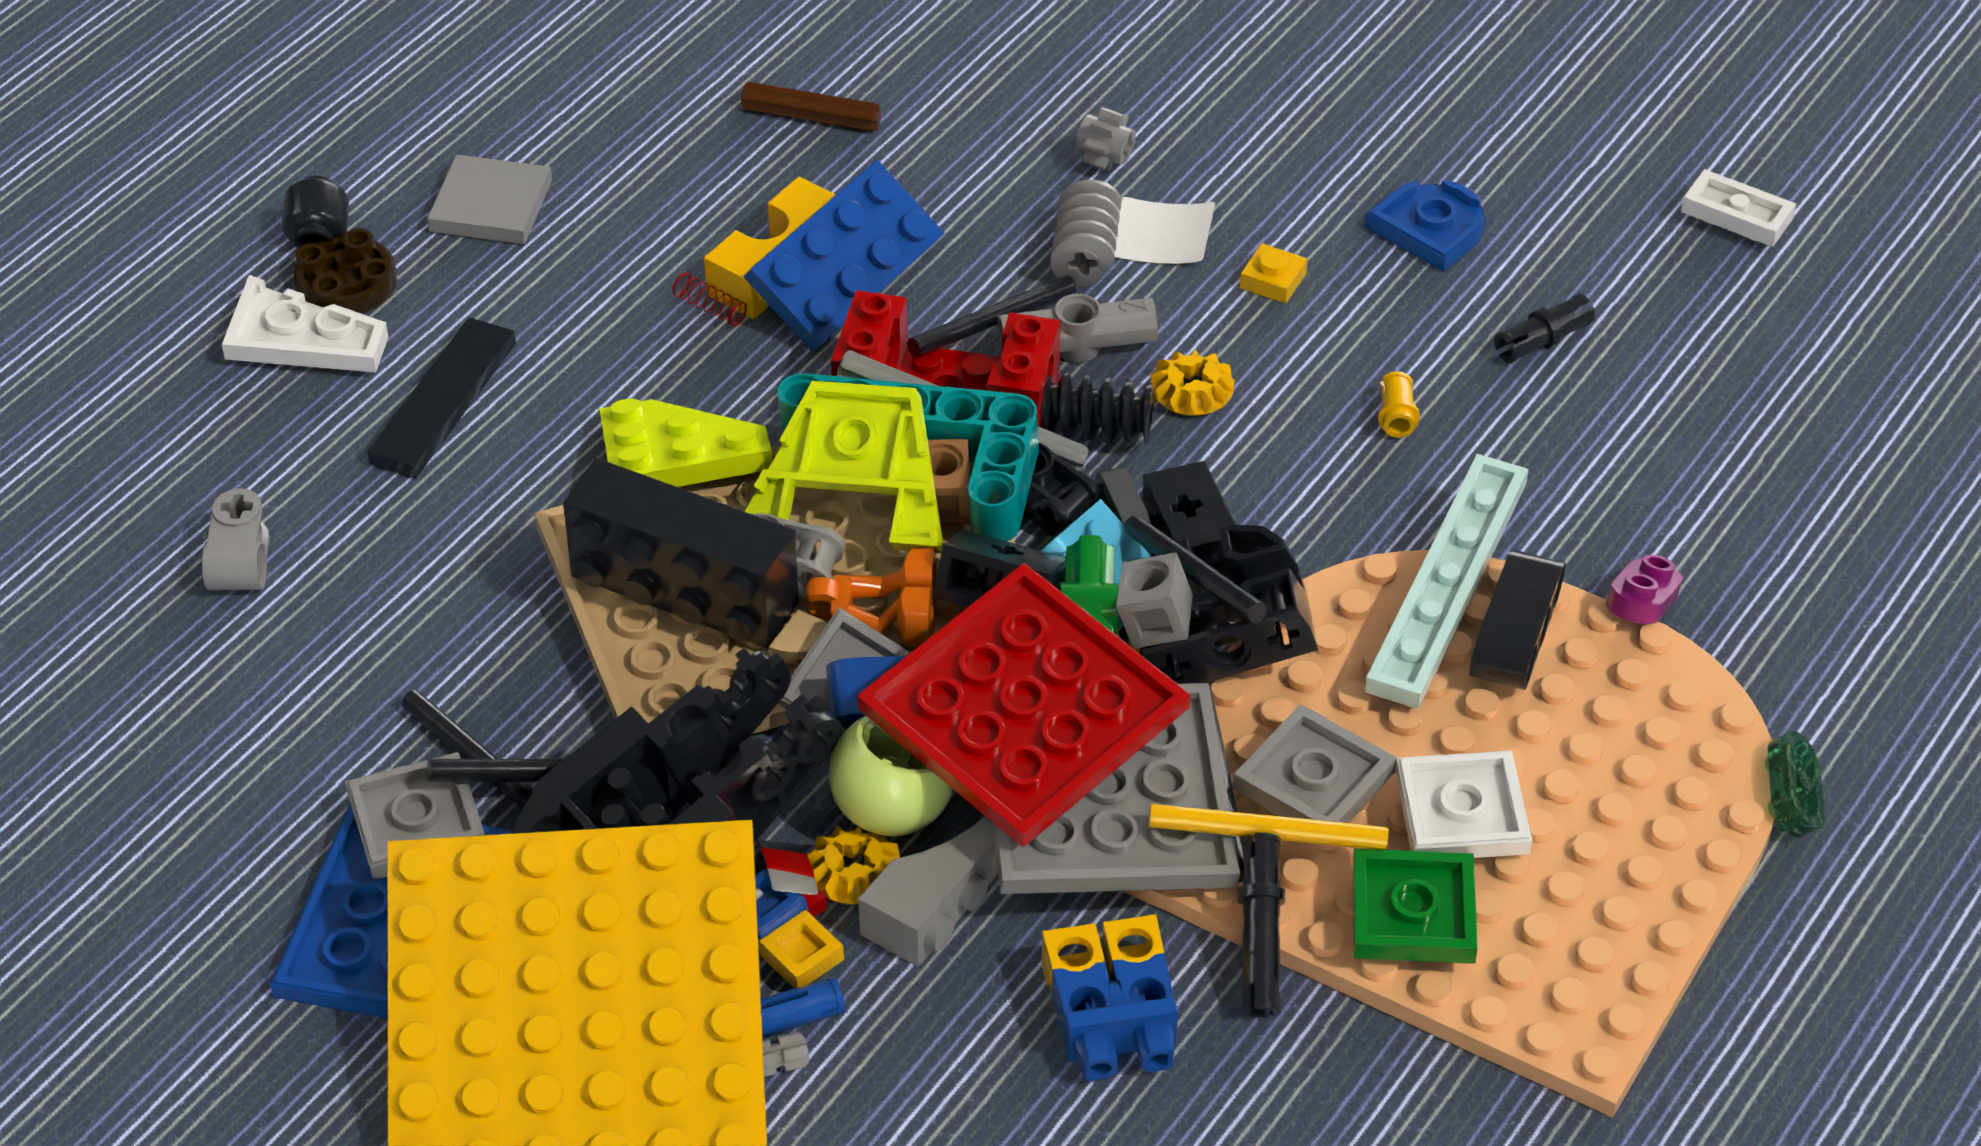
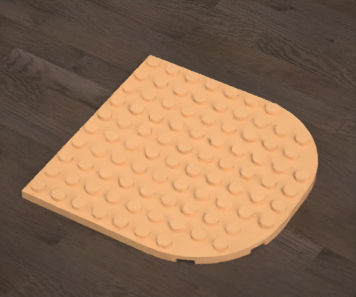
M1429 550L1373 554L1345 561L1304 578L1303 581L1307 591L1318 650L1208 682L1214 697L1232 786L1234 773L1284 720L1302 704L1396 758L1512 751L1531 832L1532 847L1531 853L1527 855L1474 858L1478 950L1476 963L1470 964L1354 959L1352 876L1354 848L1281 841L1279 877L1280 888L1285 889V904L1280 906V964L1613 1118L1758 867L1768 845L1778 805L1779 776L1772 739L1761 714L1733 675L1692 640L1658 621L1652 624H1640L1622 619L1607 608V599L1565 582L1562 583L1556 607L1526 690L1470 676V664L1477 637L1506 561L1492 557L1418 710L1365 693V683L1368 672ZM1281 624L1284 644L1287 645L1289 644L1285 624ZM1242 641L1233 643L1227 652L1237 649ZM1394 773L1349 823L1388 827L1386 850L1411 851L1396 774ZM1233 789L1238 812L1279 816ZM1238 882L1236 888L1123 891L1243 947V904L1238 903V888L1243 886V882Z

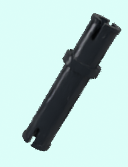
M1254 833L1255 841H1253V836L1250 834L1242 838L1244 874L1243 886L1238 888V903L1243 904L1242 1014L1249 1017L1266 1018L1268 1017V1010H1270V1015L1273 1017L1281 1013L1279 993L1280 906L1285 904V889L1280 888L1279 877L1281 838L1271 833Z

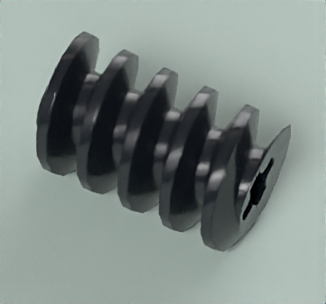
M1068 370L1063 371L1057 384L1052 383L1050 375L1046 381L1043 395L1041 427L1053 432L1060 421L1063 436L1073 437L1079 425H1081L1084 440L1091 441L1096 437L1101 427L1105 443L1111 444L1116 441L1122 430L1125 445L1130 447L1136 445L1143 433L1146 445L1154 413L1155 393L1153 383L1147 382L1141 395L1135 396L1132 380L1126 379L1120 392L1115 393L1112 378L1109 376L1104 378L1099 390L1093 389L1091 374L1085 373L1078 387L1073 386L1071 374Z

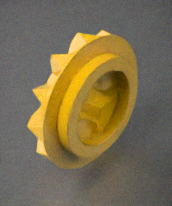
M1196 348L1191 355L1184 356L1174 351L1170 360H1158L1156 371L1151 374L1155 399L1168 410L1179 414L1204 415L1212 413L1225 406L1234 392L1235 379L1232 378L1230 365L1219 363L1216 353L1206 357L1200 356ZM1196 376L1202 377V381L1193 380L1184 385V378L1191 380Z
M837 824L832 835L828 837L817 836L812 853L807 854L814 872L817 888L826 898L843 904H858V898L893 859L900 858L898 844L889 842L885 835L875 834L859 826L855 830L844 831ZM859 854H864V866L859 863H853L849 867L844 868V856L854 859Z

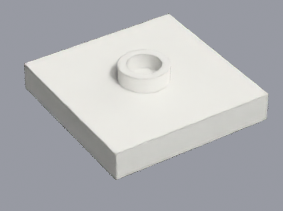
M1512 751L1397 758L1395 774L1411 851L1474 853V858L1527 855L1531 853L1532 837Z

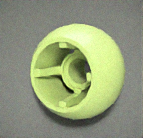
M867 716L856 720L842 734L830 757L829 784L834 801L850 821L875 834L903 836L927 827L944 811L953 792V788Z

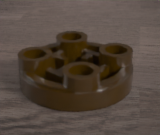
M364 228L351 229L343 237H336L333 241L328 242V240H325L318 244H304L297 249L295 254L297 262L294 268L296 291L304 294L306 302L323 308L335 304L362 314L384 303L391 296L397 284V272L392 254L385 246L374 241L371 231Z

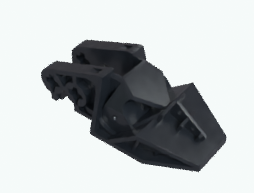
M743 648L735 654L738 660L735 663L737 668L731 676L730 688L726 691L712 689L709 685L703 688L700 684H697L650 723L631 706L539 779L510 834L752 820L755 843V840L759 839L833 752L839 738L842 736V725L830 713L825 700L819 694L810 701L802 694L787 706L788 712L786 717L790 725L783 731V736L777 742L770 741L766 744L759 736L753 739L751 737L752 733L786 694L791 682V676L784 659L778 653L772 655L767 651H756L750 654ZM741 749L742 755L721 771L735 753ZM688 802L691 806L677 816L675 812Z

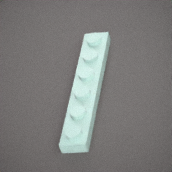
M1476 454L1368 672L1365 693L1419 710L1526 486L1529 469Z

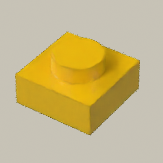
M1261 243L1241 272L1240 289L1286 304L1307 274L1308 258Z
M806 909L759 940L760 956L794 989L807 986L844 960L843 944Z

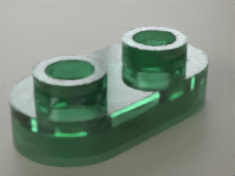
M1790 731L1771 740L1768 744V756L1765 758V766L1769 771L1771 800L1768 802L1769 814L1774 817L1775 825L1780 830L1787 831L1792 836L1800 838L1822 828L1824 825L1822 777L1819 760L1810 743L1799 732Z

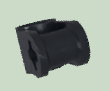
M1038 442L1039 452L1023 514L1038 524L1047 535L1054 537L1069 524L1076 521L1100 499L1103 501V496L1092 478L1082 471H1078L1053 453L1046 445Z

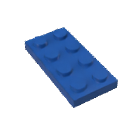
M877 159L753 266L743 277L802 342L814 352L844 325L856 290L880 293L945 233Z

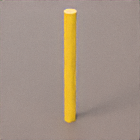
M1150 804L1148 827L1241 837L1250 834L1253 838L1254 833H1271L1278 835L1281 841L1386 850L1388 843V827L1160 804Z

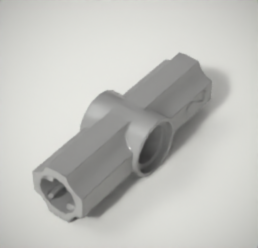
M1071 294L1061 298L1055 305V309L1017 313L1060 320V357L1072 363L1090 361L1097 356L1102 347L1158 341V325L1153 298L1099 304L1091 296ZM1008 314L998 316V333L1001 354L1002 333L1006 324Z

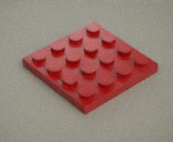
M1025 563L1016 568L857 695L858 709L1023 848L1190 708V694Z

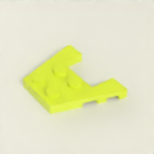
M812 381L779 439L782 445L768 470H762L753 487L756 489V492L745 512L751 514H770L777 518L789 520L797 487L898 495L889 538L891 546L894 550L910 551L912 548H935L936 553L941 554L943 540L922 399L917 389Z

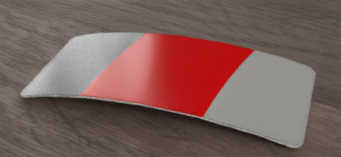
M755 840L765 858L773 890L812 895L818 894L810 860L801 845Z

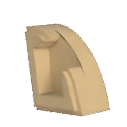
M798 609L771 643L769 652L772 655L778 653L784 659L785 664H798V660L805 658L828 622Z

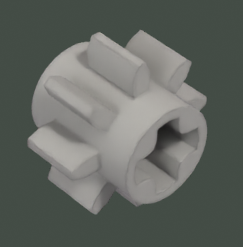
M1105 108L1100 109L1098 117L1091 114L1086 115L1080 125L1076 138V148L1086 152L1083 158L1084 163L1108 171L1111 170L1113 162L1121 165L1126 163L1136 138V131L1125 127L1129 116Z

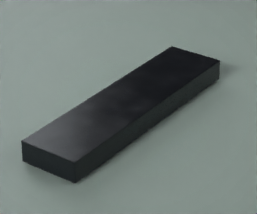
M469 317L368 449L369 464L416 479L515 346L514 330Z

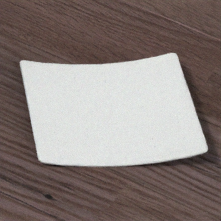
M1123 197L1115 257L1159 264L1202 261L1215 202L1167 204Z

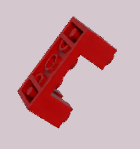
M856 290L831 359L832 376H837V370L843 355L847 351H854L938 386L1025 395L1035 403L1037 407V425L1041 427V410L1046 381L1050 375L1052 383L1057 384L1060 379V320L1009 312L1002 333L1001 357L939 348L916 358L910 354L907 347V297Z

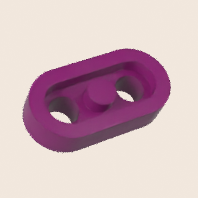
M1645 555L1643 559L1631 561L1613 580L1606 606L1613 614L1627 621L1640 624L1656 623L1676 601L1683 580L1682 575L1675 569L1674 563L1667 558L1658 555Z

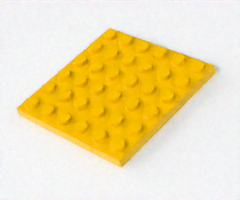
M752 820L388 841V1146H767Z

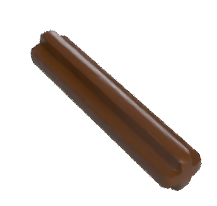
M751 81L745 83L741 92V107L749 111L870 132L877 130L881 120V106L874 102Z

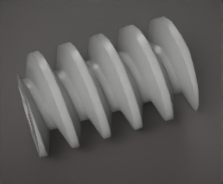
M1082 180L1072 183L1063 190L1058 200L1051 253V269L1057 278L1070 275L1074 279L1076 287L1089 288L1098 283L1103 274L1110 271L1115 262L1121 196L1117 189L1110 184L1099 180Z

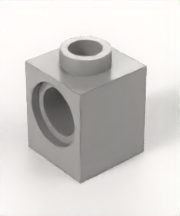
M1177 552L1122 562L1116 607L1133 649L1188 639L1193 594Z

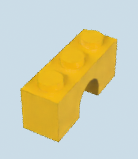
M798 176L768 202L770 239L751 238L735 230L704 257L705 281L708 286H714L716 290H722L724 294H730L732 298L745 302L747 304L746 316L754 320L770 305L743 276L836 194ZM709 287L710 295L713 291H715L713 287ZM717 291L718 299L721 295H723V293L720 291ZM714 292L710 297L715 299L716 292ZM725 295V302H724V304H725L728 300L731 299V298H730L729 296H727V295ZM722 296L718 301L723 303L724 296ZM733 299V306H732V308H733L737 303H739V302H738L737 300H735V299ZM731 300L726 304V305H727L728 307H730V308H731ZM741 304L740 313L743 314L745 310V305Z

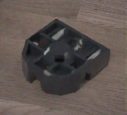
M1232 524L1219 528L1223 551L1217 553L1219 561L1209 563L1207 556L1200 558L1267 606V613L1262 621L1258 623L1250 622L1186 577L1193 594L1188 639L1143 647L1144 658L1177 684L1208 683L1318 650L1307 591L1298 564L1284 539L1266 527ZM1188 538L1175 541L1194 554ZM1281 624H1285L1289 638V644L1287 645L1284 644ZM1240 640L1242 641L1241 645L1231 652H1219L1212 648L1213 645H1228ZM1173 656L1176 657L1180 667L1181 675L1176 677Z

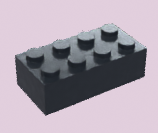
M598 458L594 459L563 502L571 576L580 579L589 586L608 589L629 597L640 605H651L675 614L686 622L705 625L726 633L737 641L750 642L769 649V646L799 603L796 530Z

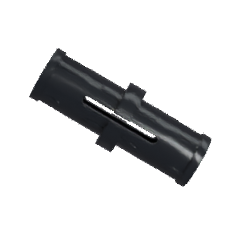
M1576 294L1571 299L1549 310L1544 307L1539 308L1529 314L1528 320L1505 331L1496 333L1494 336L1496 350L1510 343H1515L1509 350L1499 354L1500 358L1506 363H1513L1518 358L1542 346L1549 349L1559 344L1562 336L1592 324L1595 321L1593 306L1578 314L1574 313L1580 307L1588 304L1590 300L1583 294Z

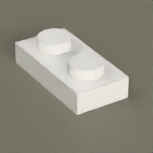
M1704 169L1685 194L1681 212L1773 247L1793 220L1796 203Z

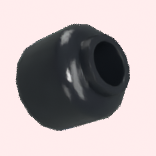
M310 176L292 184L284 195L283 233L297 248L308 243L318 244L325 240L329 242L333 241L336 237H343L348 227L349 197L342 187L323 176Z

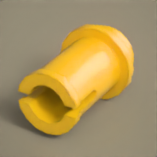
M1390 372L1383 376L1384 382L1380 381L1379 383L1382 407L1378 413V422L1388 435L1402 438L1410 435L1418 426L1420 414L1419 409L1413 403L1412 378L1404 372Z

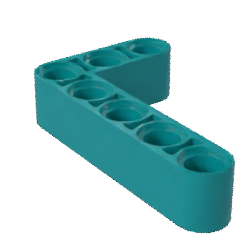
M809 373L788 376L779 384L777 397L782 433L812 381L916 388L922 399L928 440L968 439L969 462H974L968 485L971 531L1003 541H1009L1017 535L1039 452L1037 407L1032 399L1016 393Z

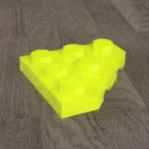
M623 399L613 403L610 407L599 409L608 462L676 487L761 472L763 469L768 470L773 462L766 426L652 399L644 401Z

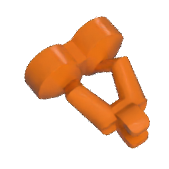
M912 548L905 557L901 569L884 576L834 575V580L826 577L810 579L806 588V596L808 601H810L809 614L821 620L830 621L840 607L882 635L886 633L897 619L899 634L904 646L919 647L934 633V605L937 599L932 597L937 577L935 548ZM899 589L901 590L898 599L880 618L853 605V600L883 598Z

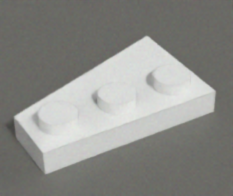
M249 275L222 342V348L226 360L376 373L388 340L386 322L335 304L324 308L306 302L303 293L289 288L284 293H280L266 288L263 279Z

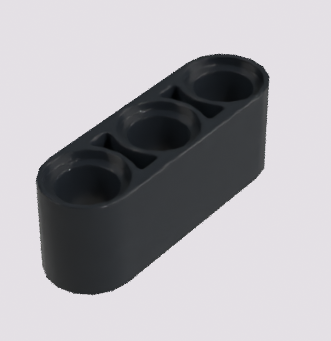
M1514 549L1509 551L1477 637L1470 664V676L1526 690L1558 601L1565 574V562Z

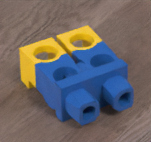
M1156 914L1103 922L1102 947L1096 923L1042 931L1041 966L1046 984L1050 985L1060 1031L1065 1041L1068 1062H1078L1085 1080L1090 1082L1109 1079L1117 1073L1118 1060L1116 1055L1137 1052L1141 1069L1147 1072L1168 1070L1173 1067L1178 1010L1175 998L1173 997ZM1129 935L1145 937L1144 944L1124 947L1117 946L1121 939ZM1069 944H1081L1087 947L1086 952L1058 956L1059 951Z

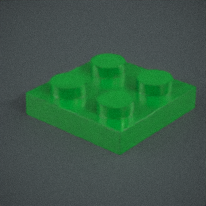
M1354 848L1352 862L1354 959L1476 963L1478 945L1474 853Z

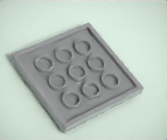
M1209 683L1178 684L1190 694V708L1024 848L992 822L1000 894L1237 887L1240 870L1234 836L1148 827L1150 804L1230 811Z

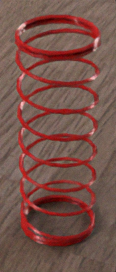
M687 272L680 274L673 284L672 292L675 297H680L681 300L688 298L689 304H693L696 301L697 308L703 306L705 312L711 310L712 316L719 314L720 320L727 318V323L733 327L740 325L747 314V304L745 302L732 298L730 294H724L722 290H716L714 286H708L706 282H700L698 278H693ZM688 275V281L682 287L680 295H676L675 287L682 276ZM693 279H697L699 283L693 287ZM692 280V287L689 294L687 295V297L682 299L681 296H683L687 292ZM701 283H705L707 287L701 291ZM700 284L697 298L690 303L689 297L692 290ZM709 287H713L715 291L709 295ZM708 288L705 302L698 307L697 301L700 294ZM717 291H720L723 295L717 299ZM716 292L712 307L706 311L705 304L708 298ZM725 295L731 298V308L728 315L721 319V312L730 301L728 300L724 304ZM724 296L720 311L713 315V308L716 302ZM733 299H735V300H737L739 303H737V304L732 308V306H733ZM741 304H744L745 310L742 318L737 324L733 325L740 314ZM739 306L738 315L733 322H731L732 315L735 309Z

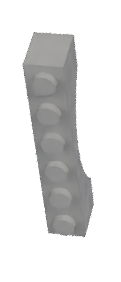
M985 816L976 825L948 842L921 853L893 859L858 898L860 935L917 967L922 964L934 949L937 951L941 950L949 941L956 922L967 910L973 911L980 905L986 895L988 885L998 874L992 821Z

